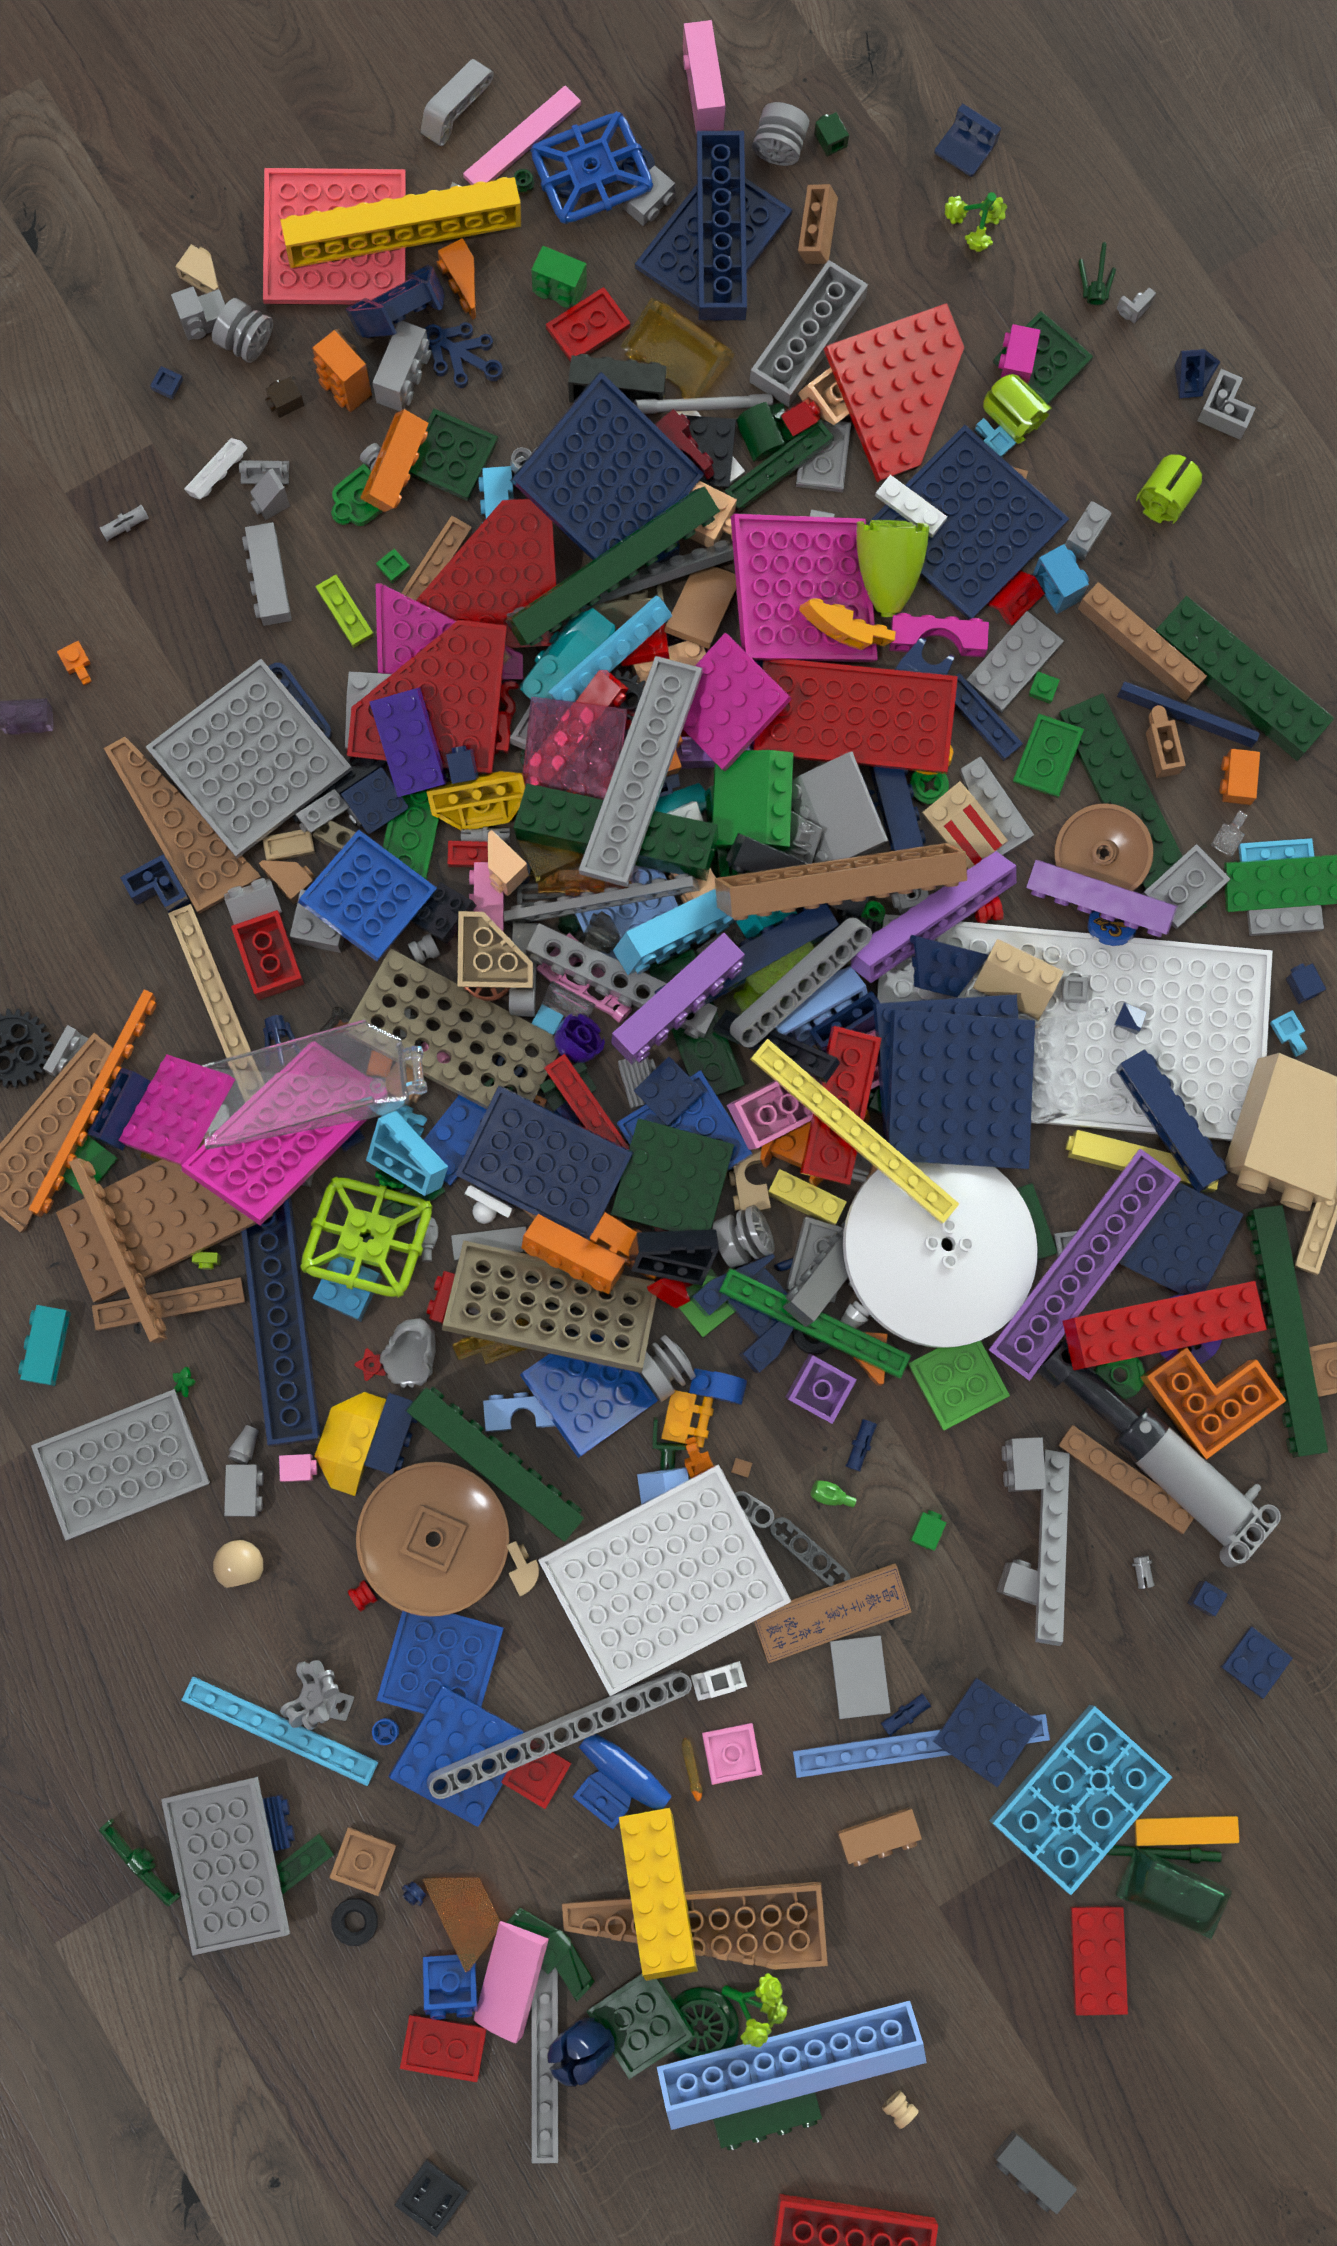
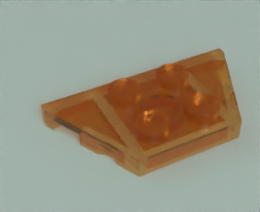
M559 870L554 875L547 877L546 882H538V893H566L567 896H578L580 892H595V894L604 893V890L607 888L617 887L620 890L628 888V886L625 887L579 874V870Z
M425 1878L422 1881L465 1972L468 1973L480 1955L486 1950L491 1940L496 1936L500 1920L480 1878Z

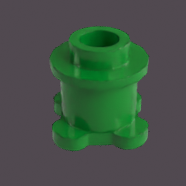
M868 902L861 917L866 918V920L872 919L879 922L882 928L885 909L878 902ZM874 912L877 916L872 917L869 913Z

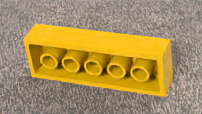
M670 1808L619 1817L644 1979L647 1981L697 1972L674 1819Z

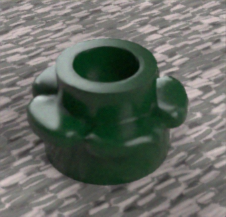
M519 169L515 172L514 177L519 192H527L528 189L531 190L534 187L535 181L530 171Z

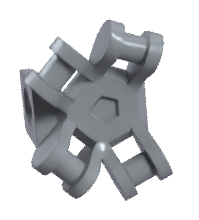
M311 1661L310 1664L299 1662L296 1672L303 1683L299 1698L282 1706L280 1710L282 1716L289 1718L288 1722L291 1727L297 1728L304 1725L308 1730H313L318 1726V1722L324 1723L329 1718L346 1721L354 1696L339 1692L338 1685L333 1683L335 1679L334 1671H325L320 1661ZM345 1700L343 1711L338 1713L337 1703Z

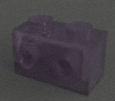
M47 698L0 701V728L5 734L11 735L24 732L43 733L45 731H53V708Z

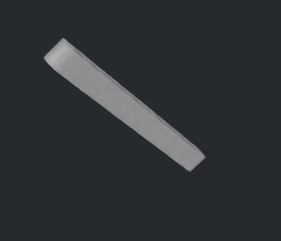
M674 1669L438 1769L428 1776L427 1787L432 1796L437 1799L452 1796L683 1697L691 1690V1680L681 1670ZM677 1677H683V1685L680 1688L674 1689L673 1681ZM654 1687H659V1696L654 1699L649 1698L650 1690ZM636 1697L637 1703L635 1707L627 1709L625 1707L627 1699ZM607 1707L613 1708L612 1716L608 1719H603L602 1711ZM584 1717L589 1718V1725L584 1729H579V1720ZM558 1728H565V1736L561 1739H555L554 1732ZM534 1738L542 1739V1745L538 1749L530 1748V1742ZM511 1748H517L518 1755L516 1758L507 1759V1751ZM488 1758L494 1760L492 1768L488 1770L482 1769L484 1760ZM469 1769L470 1775L467 1779L459 1780L457 1778L460 1770ZM438 1779L446 1781V1786L442 1790L433 1789V1784Z

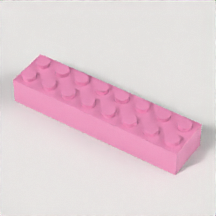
M875 1029L866 1034L876 1036ZM878 1059L876 1062L871 1089L880 1085ZM776 1081L727 1105L749 1150L757 1149L811 1121L813 1115L809 1109Z

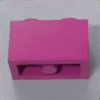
M1012 324L1010 333H1005L1002 347H1007L1006 353L1001 354L998 368L1002 369L1001 378L1006 375L1015 374L1019 375L1026 383H1029L1040 335L1039 329Z

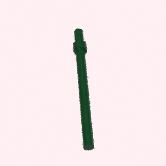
M1114 1845L1106 1854L1112 1856L1189 1860V1863L1200 1864L1201 1861L1221 1863V1852L1201 1851V1848L1189 1847V1850Z

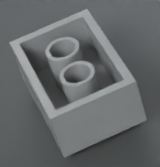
M404 321L398 322L395 329L397 334L392 336L372 382L376 403L398 411L405 409L406 405H410L413 398V387L415 384H419L422 377V366L428 363L431 356V350H429L430 341L427 339L426 329Z

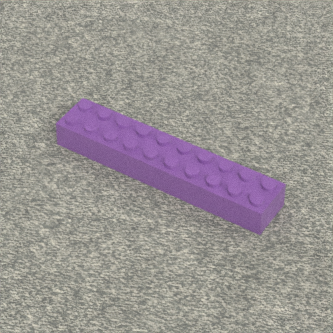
M1139 1149L988 1350L1030 1381L1064 1336L1065 1331L1062 1321L1079 1316L1181 1178L1145 1151Z

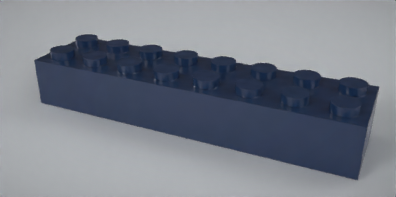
M697 131L699 320H746L744 131Z

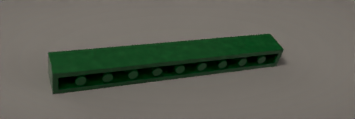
M705 486L695 489L505 620L521 646L528 644L531 647L543 639L541 635L549 631L552 633L562 626L561 621L567 617L571 620L582 612L580 610L581 607L586 604L588 606L595 604L601 599L600 594L605 591L610 593L618 588L620 580L625 577L627 580L639 573V567L644 564L647 567L657 561L659 553L662 551L668 553L677 547L676 542L681 538L686 540L696 533L695 528L700 525L705 527L715 520L713 516L719 513L720 510Z
M1283 1205L1253 1209L1248 1212L1246 1226L1248 1231H1251L1253 1241L1250 1242L1252 1254L1256 1255L1255 1275L1257 1280H1260L1262 1287L1259 1290V1297L1261 1303L1265 1304L1266 1314H1264L1266 1329H1269L1271 1339L1268 1340L1270 1353H1274L1275 1358L1273 1373L1275 1378L1279 1380L1280 1388L1278 1390L1286 1400L1283 1403L1284 1413H1282V1422L1284 1428L1288 1429L1287 1449L1289 1453H1292L1293 1458L1327 1453L1328 1447Z

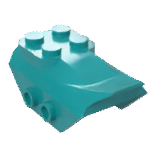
M594 608L581 612L578 616L569 620L561 632L557 631L554 633L549 641L551 645L546 651L542 650L537 655L535 666L519 685V689L543 710L561 722L570 708L566 712L562 711L548 691L615 632V625Z

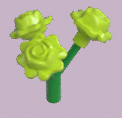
M993 192L988 193L985 200L978 204L967 205L964 201H961L960 196L949 197L948 203L945 204V216L947 219H950L951 224L962 223L968 210L981 208L979 213L981 216L980 226H977L976 232H970L969 235L965 236L970 249L981 252L993 244L991 237L985 234V223L997 225L999 224V219L1004 220L1006 218L1005 211L1007 205L1003 203L1002 197L996 198V194Z
M766 1973L764 1977H760V1986L754 1991L742 1993L728 1985L722 1988L723 1995L740 2004L747 2020L746 2030L740 2036L744 2045L750 2044L757 2048L761 2047L767 2042L768 2035L772 2032L769 2027L772 2028L774 2024H782L787 2015L788 2007L783 2004V1998L781 1997L783 1992L781 1983L769 1973ZM757 1996L758 1998H761V2001L763 2003L755 2001L750 1997ZM745 2003L760 2008V2012L767 2014L769 2024H761L752 2019Z

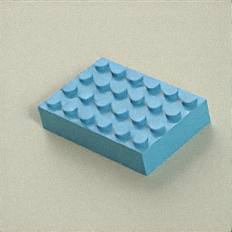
M1089 1705L989 1821L1065 1892L1072 1895L1171 1780L1172 1776L1099 1709Z

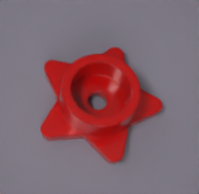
M368 1348L365 1349L364 1358L354 1364L355 1367L363 1370L365 1381H368L374 1375L384 1376L386 1374L380 1363V1354L374 1355ZM374 1363V1366L370 1367L369 1364Z

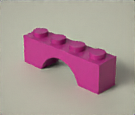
M907 613L893 615L890 630L896 631L895 641L889 645V651L908 652L921 637L925 639L931 636H941L949 639L956 645L960 656L985 657L988 649L989 622H983L979 618L959 620V618L952 616L940 619L932 615H922L921 617H912Z

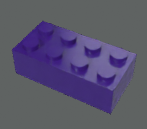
M421 688L370 701L397 797L448 783Z

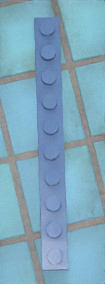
M1046 1714L1033 1715L1032 1717L1039 1721L1040 1724L1027 1744L1050 1740ZM941 1729L792 1751L797 1778L951 1754L933 1742Z

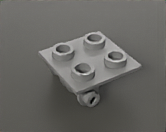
M791 811L790 847L785 853L812 864L823 829Z

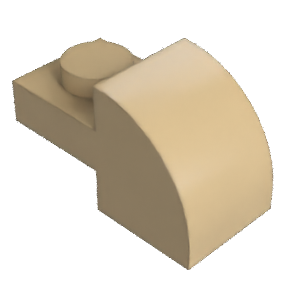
M515 1541L507 1545V1548L518 1569L510 1572L509 1575L519 1596H523L536 1585L539 1578V1564L537 1560L527 1564L525 1559L529 1558V1555L524 1545L518 1546Z

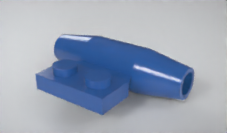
M598 1734L585 1738L580 1744V1750L599 1771L586 1778L573 1795V1798L611 1829H614L618 1824L619 1817H623L629 1810L631 1798L653 1810H661L672 1797L650 1771L616 1744Z

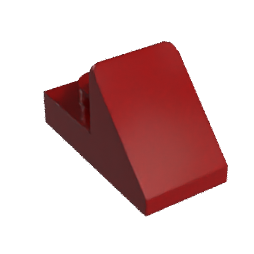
M663 1278L647 1286V1289L670 1306L679 1308L690 1302L686 1289L694 1285Z

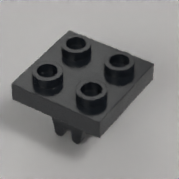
M440 882L432 897L421 908L412 922L417 927L447 944L458 930L459 911L472 912L477 905L471 899Z
M426 2158L394 2206L437 2238L469 2190Z

